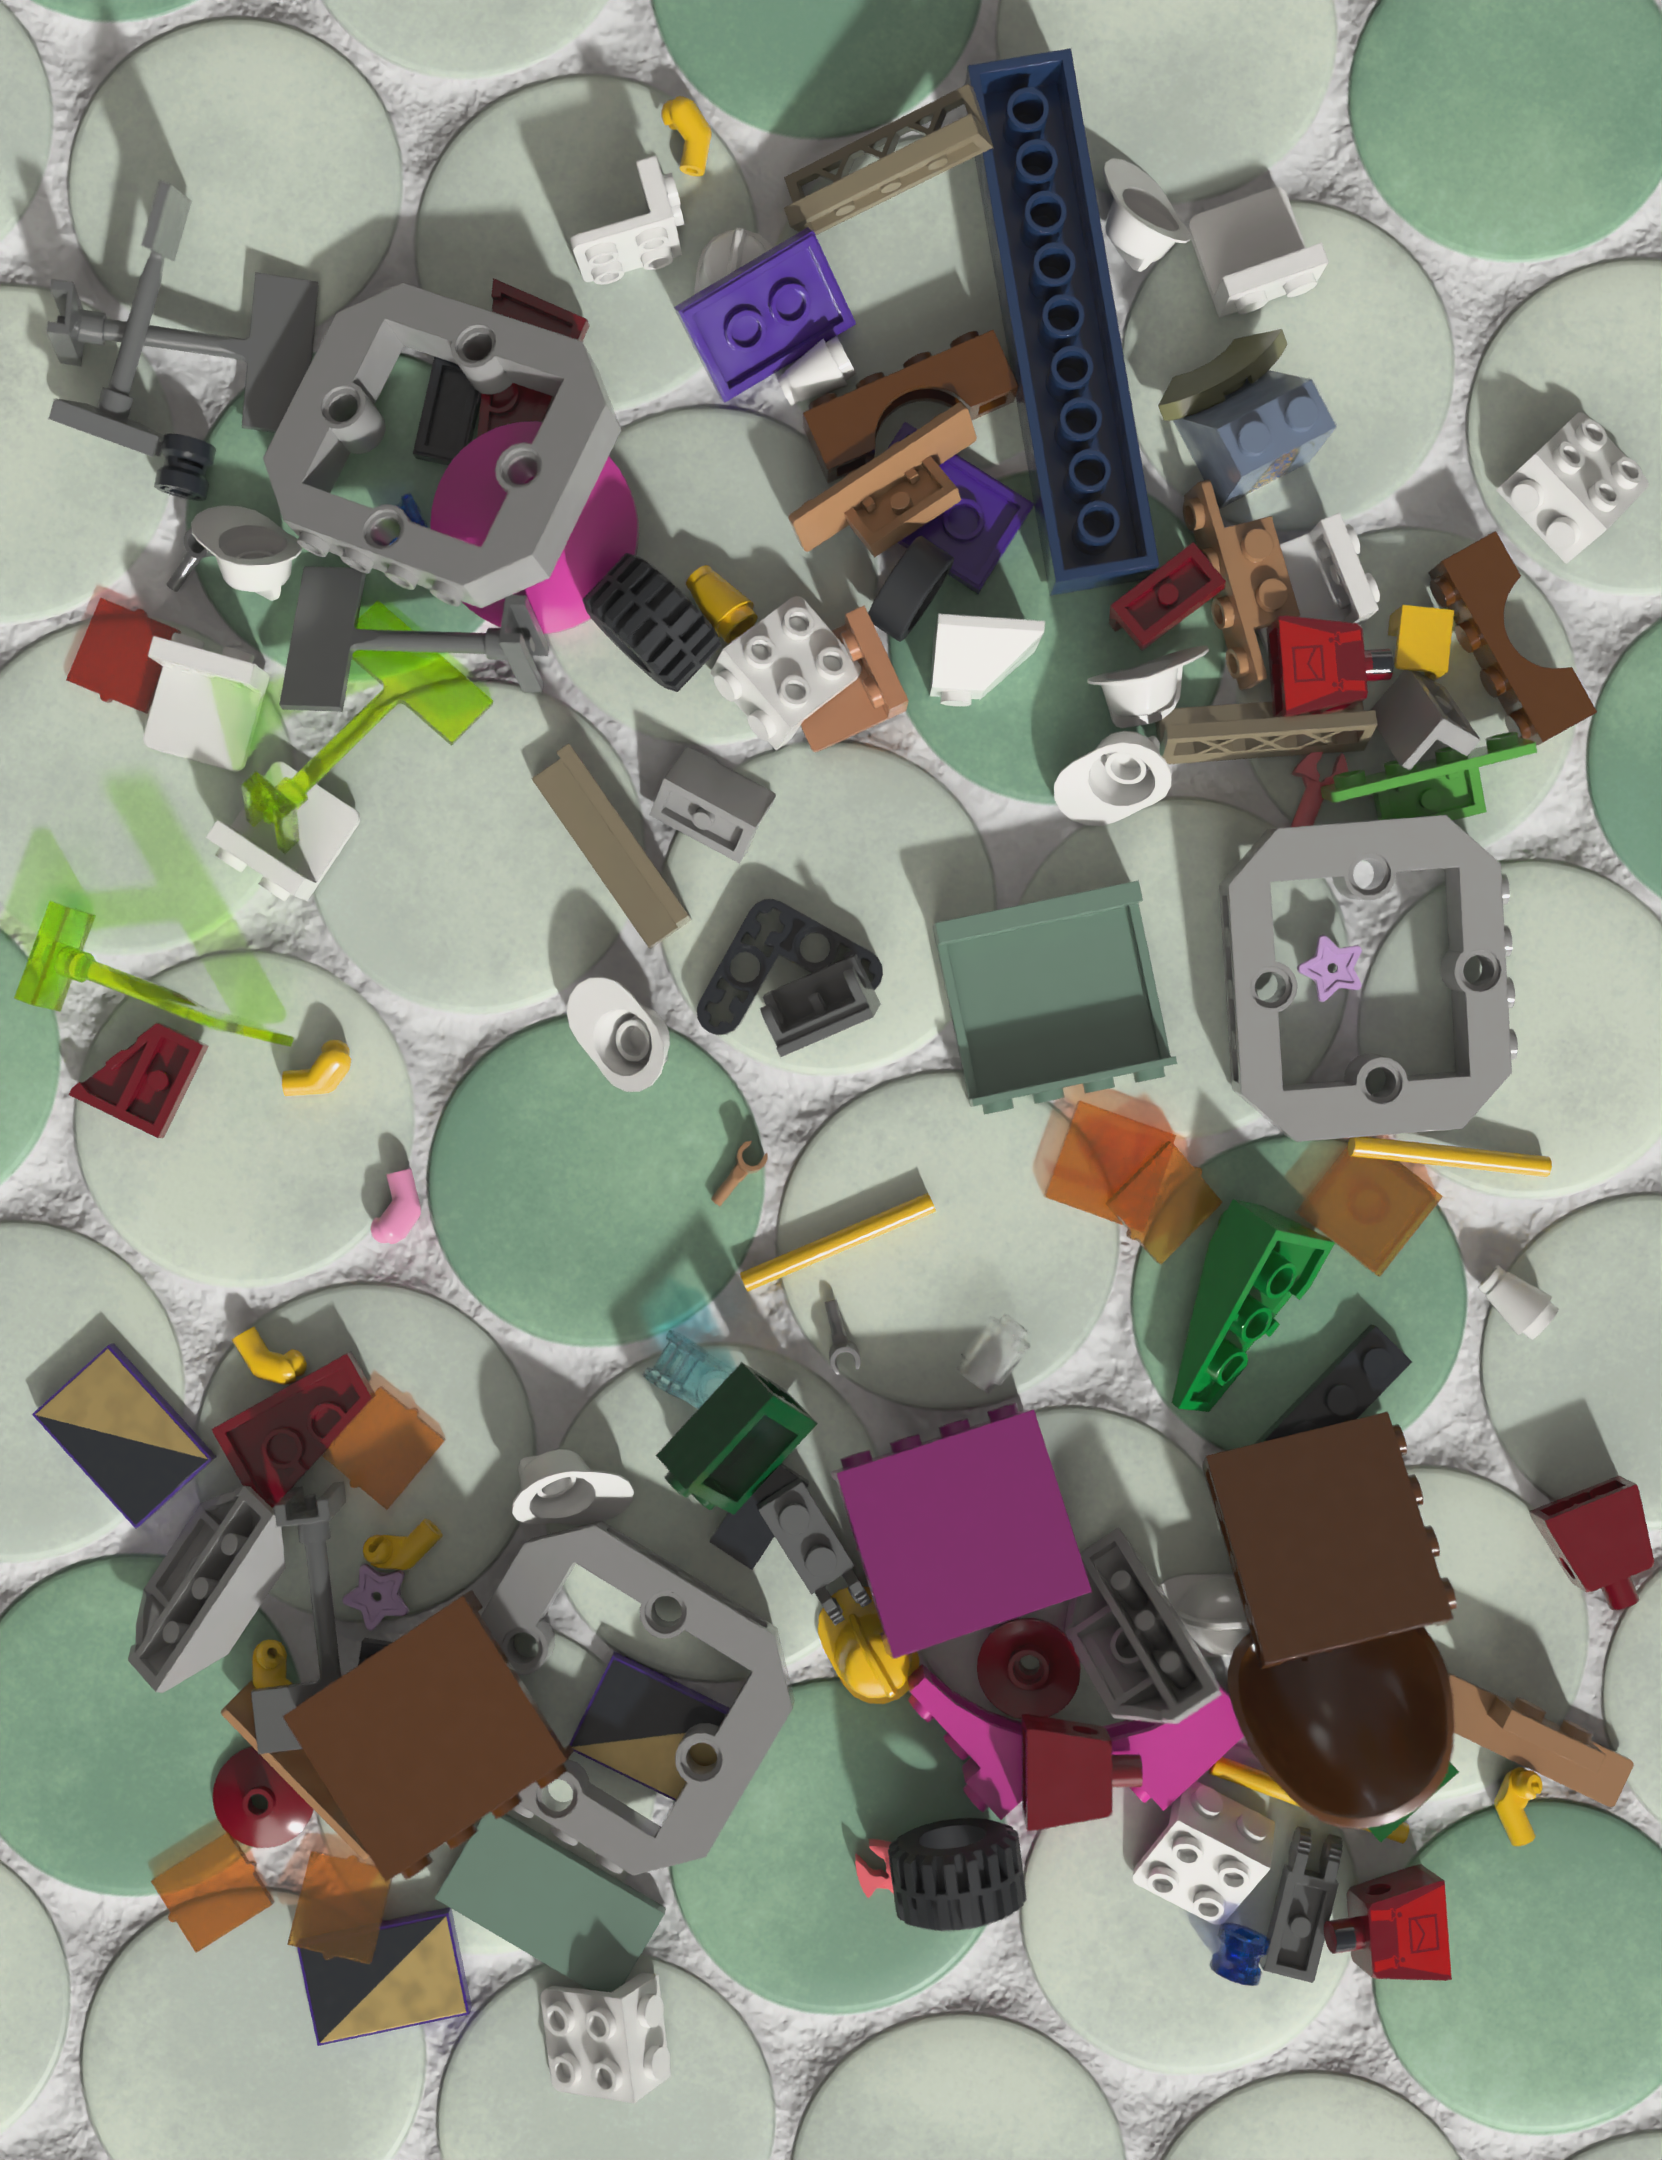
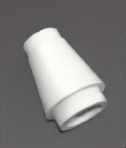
M835 337L828 342H825L824 339L819 341L790 366L785 373L776 378L792 406L799 401L848 386L846 380L856 375V372L838 337Z
M1499 1265L1478 1286V1289L1485 1294V1297L1515 1333L1520 1335L1523 1332L1531 1340L1536 1338L1549 1325L1559 1311V1308L1550 1302L1552 1299L1551 1295L1505 1271Z

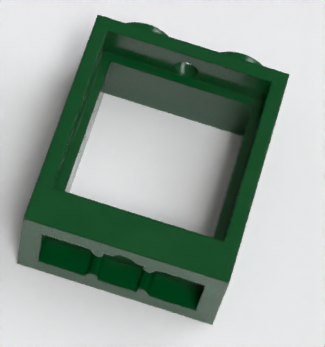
M741 1362L656 1456L669 1470L664 1478L679 1494L685 1498L692 1494L707 1509L712 1510L717 1506L734 1515L818 1423L788 1391Z

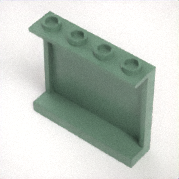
M1139 880L934 923L933 932L970 1106L982 1105L984 1114L1000 1112L1014 1108L1012 1098L1032 1094L1034 1104L1065 1098L1064 1087L1083 1084L1085 1093L1115 1087L1113 1077L1133 1073L1135 1083L1165 1077V1066L1177 1064L1176 1056L1171 1057L1139 908V903L1143 901Z

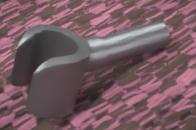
M191 528L184 536V546L187 551L184 559L166 584L175 592H178L202 558L214 556L192 535Z
M837 1299L824 1302L833 1345L829 1350L830 1366L833 1372L839 1375L835 1359L840 1353L849 1352L854 1356L856 1369L858 1370L861 1364L859 1350L847 1338Z

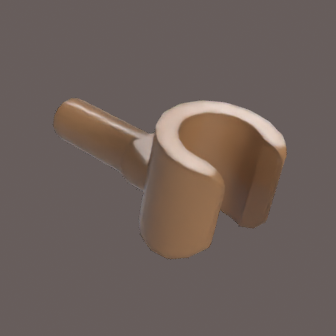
M747 1141L740 1146L736 1153V1165L710 1198L718 1206L724 1203L748 1173H756L765 1166L768 1159L767 1153L758 1165L749 1166L743 1161V1151L749 1147L752 1141Z

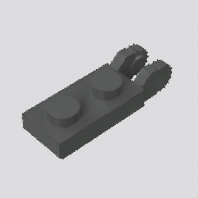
M801 1478L796 1479L756 1505L810 1594H816L835 1626L845 1620L842 1615L843 1610L834 1597H831L825 1586L838 1577L843 1576L849 1586L850 1594L862 1608L872 1602L852 1569L855 1567L852 1560Z
M1298 1826L1294 1831L1290 1844L1288 1865L1284 1864L1260 1966L1263 1971L1313 1983L1325 1941L1324 1924L1326 1921H1330L1339 1885L1336 1877L1343 1852V1840L1340 1836L1327 1835L1320 1856L1319 1873L1310 1871L1305 1868L1312 1845V1832H1310L1311 1829Z

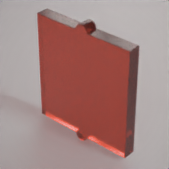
M100 597L66 680L100 694V699L106 703H111L114 700L147 714L154 699L163 667L148 657L153 636L171 641L173 633L181 634V631L149 618L147 612L139 608L132 611Z

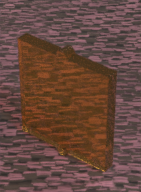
M1167 1141L1105 1204L1128 1229L1126 1232L1127 1237L1137 1240L1153 1260L1161 1265L1223 1202L1201 1177L1202 1169L1192 1166L1173 1142Z
M380 1386L375 1392L376 1396L334 1441L322 1457L350 1479L349 1485L352 1488L360 1487L388 1510L446 1439L418 1416L419 1411L417 1408L409 1409L384 1387Z
M225 1832L151 1880L170 1911L169 1921L177 1922L196 1953L267 1909L275 1902L255 1871L257 1863L253 1860H248L238 1842L228 1832Z
M311 1851L287 1945L323 1953V1957L326 1960L336 1956L371 1964L392 1879L385 1883L375 1865L360 1862L357 1855L343 1858Z

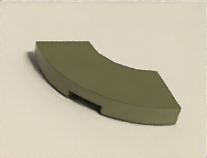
M1278 329L1236 338L1224 352L1211 362L1193 371L1174 376L1158 405L1163 420H1177L1209 409L1225 401L1224 396L1242 387L1247 378L1249 383L1253 384L1278 361L1288 345L1283 330Z

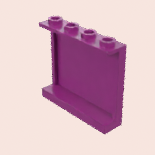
M1017 1403L1004 1405L987 1411L990 1421L970 1426L968 1418L938 1427L940 1437L921 1442L919 1434L908 1436L889 1443L892 1452L872 1458L870 1450L855 1453L841 1458L840 1461L843 1468L831 1472L832 1479L837 1481L881 1623L883 1632L880 1635L886 1654L893 1659L1092 1592L1034 1409L1019 1411Z

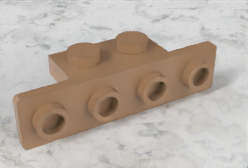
M959 402L947 411L938 414L929 423L903 440L894 443L888 450L858 470L850 472L844 479L817 497L808 500L799 509L792 512L788 519L804 551H811L849 525L875 558L960 502L961 498L957 487L939 465L974 443L977 439L969 411L965 405Z
M1208 479L1198 482L1184 495L1183 517L1188 529L1194 532L1198 548L1226 580L1225 588L1213 597L1211 611L1214 623L1219 629H1222L1227 645L1226 664L1228 671L1237 680L1239 689L1242 691L1254 687L1267 678L1255 630L1268 627L1278 616L1299 617L1300 612L1272 516L1224 528L1213 487Z
M1449 1673L1453 1695L1455 1734L1608 1807L1615 1806L1634 1766L1629 1758L1592 1741L1591 1739L1594 1734L1569 1720L1563 1719L1562 1724L1558 1725L1544 1718L1546 1715L1545 1710L1523 1698L1516 1697L1515 1702L1512 1703Z
M251 1680L221 1710V1714L258 1752L251 1691L257 1688ZM303 1749L260 1754L362 1859L366 1860L369 1857Z

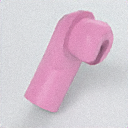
M412 1169L386 1174L392 1202L381 1217L374 1218L371 1223L372 1236L380 1243L395 1244L408 1235L420 1217L421 1205Z

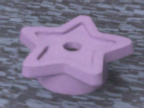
M1320 935L1317 941L1316 953L1312 958L1299 964L1297 971L1315 982L1318 1000L1324 1002L1338 988L1359 990L1362 984L1354 970V966L1362 949L1359 945L1338 948L1327 936ZM1331 963L1337 966V970L1334 973L1328 971V966Z
M362 1564L359 1570V1586L343 1597V1604L362 1611L368 1630H374L385 1616L407 1615L409 1609L400 1597V1587L405 1576L404 1572L401 1570L391 1573L377 1572L368 1564ZM373 1593H381V1600H374L372 1597Z

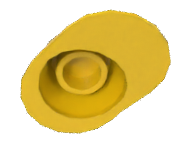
M863 1586L872 1600L864 1608L855 1602L848 1587L840 1589L831 1597H834L839 1603L845 1620L835 1626L824 1608H822L819 1614L818 1634L826 1655L842 1684L853 1697L871 1704H885L899 1699L909 1691L907 1678L919 1667L920 1659L917 1651L895 1659L886 1654L880 1635L883 1630L870 1588Z

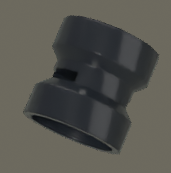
M165 434L161 452L165 457L164 466L157 470L154 487L163 493L175 497L205 501L209 488V483L205 478L206 470L214 463L216 448L208 442L190 436Z

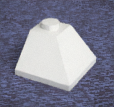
M939 614L933 636L930 696L941 697L940 703L948 706H970L972 699L983 698L1035 652L1045 630V621Z

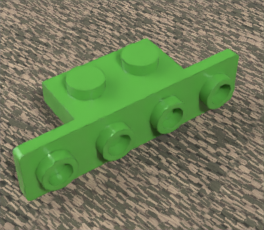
M1506 732L1487 737L1485 739L1486 746L1473 749L1468 756L1448 746L1436 750L1435 759L1416 763L1409 770L1401 766L1397 760H1392L1384 763L1385 771L1365 776V770L1343 772L1333 776L1334 784L1320 787L1322 798L1336 803L1373 794L1378 820L1446 815L1453 821L1486 813L1479 767L1537 753L1536 742L1518 738L1517 732Z

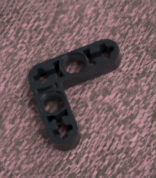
M765 899L756 903L751 908L699 1000L697 1019L701 1026L709 1033L720 1036L734 1032L742 1023L779 955L813 973L831 965L836 959L838 946L843 945L850 950L843 956V959L857 954L860 961L865 959L871 963L868 971L874 975V979L871 982L874 991L880 985L883 977L882 964L879 958L871 951L794 908L775 899ZM775 909L781 913L779 915V922L784 925V929L781 933L777 931L769 933L764 946L773 947L774 949L771 955L766 957L756 946L744 944L742 941L746 934H750L756 940L762 928V925L756 920L760 912L769 915ZM818 933L827 938L830 944V952L823 961L813 963L807 961L802 956L800 944L805 936ZM741 953L752 954L760 962L759 975L750 982L743 983L737 981L731 974V962ZM724 978L733 988L749 992L744 1002H741L737 996H734L729 1005V1011L734 1014V1019L731 1023L721 1021L715 1027L710 1024L712 1015L706 1008L710 1002L719 1004L724 998L727 991L717 988L720 980Z

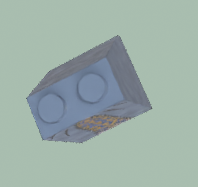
M1268 370L1253 384L1249 383L1247 378L1242 387L1224 396L1225 401L1199 413L1173 420L1203 479L1211 481L1219 509L1309 463L1337 427L1312 379Z

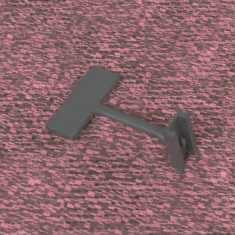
M161 180L158 184L141 244L151 250V253L138 282L109 387L102 388L97 407L87 403L54 399L49 419L152 457L155 455L161 456L164 435L139 422L128 419L134 399L129 396L160 290L164 260L166 258L175 261L192 200L171 184Z
M255 272L251 327L248 338L241 339L149 325L143 346L245 361L247 363L242 428L276 433L312 362L318 282ZM51 279V292L61 316L58 315L57 323L48 321L47 334L60 363L81 366L85 343L104 345L105 340L122 342L127 324L126 321L107 319L106 313L84 310L74 282Z
M304 566L279 703L283 710L343 712L352 655L356 650L486 654L490 660L508 661L523 692L543 693L544 682L533 661V656H548L549 645L526 595H509L505 597L501 628H488L486 633L357 629L366 573L354 568Z
M344 1481L333 1483L318 1500L316 1494L304 1497L303 1486L294 1487L274 1505L276 1527L297 1525L299 1543L305 1544L320 1678L318 1681L258 1688L251 1691L258 1754L302 1749L282 1716L342 1677L326 1540L331 1538L329 1521L346 1503Z

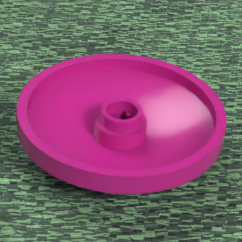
M517 422L500 426L482 434L465 446L449 464L438 484L431 509L430 529L482 547L507 496V493L496 479L495 468L497 460L512 445L520 443L532 444L543 422ZM608 457L550 578L512 594L527 596L543 634L562 632L589 621L591 618L585 609L582 599L626 553L635 556L637 554L639 541L637 507L627 480L610 457ZM535 476L527 479L524 484H527L530 481H532ZM505 598L483 608L461 601L468 609L482 619L501 627Z

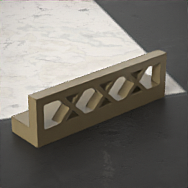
M968 83L784 177L792 200V204L784 207L790 227L797 232L809 227L814 231L815 235H818L993 148L973 87ZM965 104L968 115L941 128L947 112ZM931 121L929 128L922 126ZM910 131H915L925 136L895 151L900 136ZM884 145L882 152L876 150V148ZM865 154L879 159L849 174L855 159ZM839 168L836 175L830 173L831 171ZM819 177L833 182L806 197L804 195L802 186Z
M1272 701L1174 708L1164 719L1155 722L1157 739L1160 743V755L1166 760L1167 764L1309 755L1313 752H1323L1325 754L1365 751L1377 727L1375 710L1364 711L1363 701L1356 707L1329 714L1273 717Z
M568 743L556 752L560 757L559 760L531 779L648 948L651 949L692 919L579 756Z

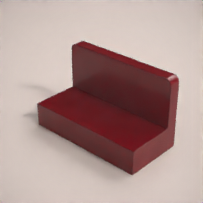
M1193 542L1110 606L1109 625L1115 632L1123 628L1141 651H1143L1225 588L1226 580Z

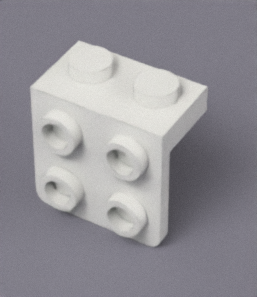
M657 156L636 162L648 214L577 234L570 239L584 282L594 281L599 285L613 283L621 279L626 271L644 267L646 270L660 269L672 263L673 258L682 255L676 227L685 223L680 208L681 204L672 172L664 175L661 174Z
M1274 187L1194 215L1188 224V231L1190 232L1195 252L1219 318L1238 312V314L1250 313L1263 307L1269 300L1283 295L1295 297L1306 293L1317 285L1319 277L1329 263L1322 243L1305 247L1287 193L1280 187Z
M1579 412L1496 491L1567 564L1603 534L1648 488L1649 483L1642 474L1639 465L1623 454L1607 437L1604 428L1598 422L1591 420L1586 414Z
M1341 513L1320 520L1310 533L1280 545L1299 608V617L1357 623L1360 625L1365 623L1379 610L1377 602L1380 600V593L1377 583L1371 573H1364L1357 555L1360 553L1358 536L1350 524L1345 525ZM1266 628L1258 630V633L1268 654Z
M794 596L723 648L710 674L713 676L715 686L720 694L728 701H734L748 717V724L755 735L761 740L768 741L777 751L792 739L806 718L859 677L861 666L857 660L852 662L845 646L802 597Z
M173 633L171 641L153 636L148 657L163 667L143 736L145 745L153 750L234 772L242 770L246 764L270 675L254 664L255 656L230 647H223L222 654L203 650V641L179 633Z
M275 762L271 765L233 824L230 826L217 820L206 838L220 847L215 855L240 872H243L248 865L263 875L258 884L278 898L286 901L291 894L308 901L359 825L360 815L355 809L284 762Z
M1195 1781L1172 1803L1169 1825L1135 1866L1133 1881L1137 1885L1212 1924H1223L1271 1869L1275 1822L1214 1789Z
M642 1972L611 1993L555 1985L548 1987L541 1993L551 2083L557 2091L636 2103L671 2077L670 2053L667 2048L663 2016L664 2003L661 1998L658 1974Z

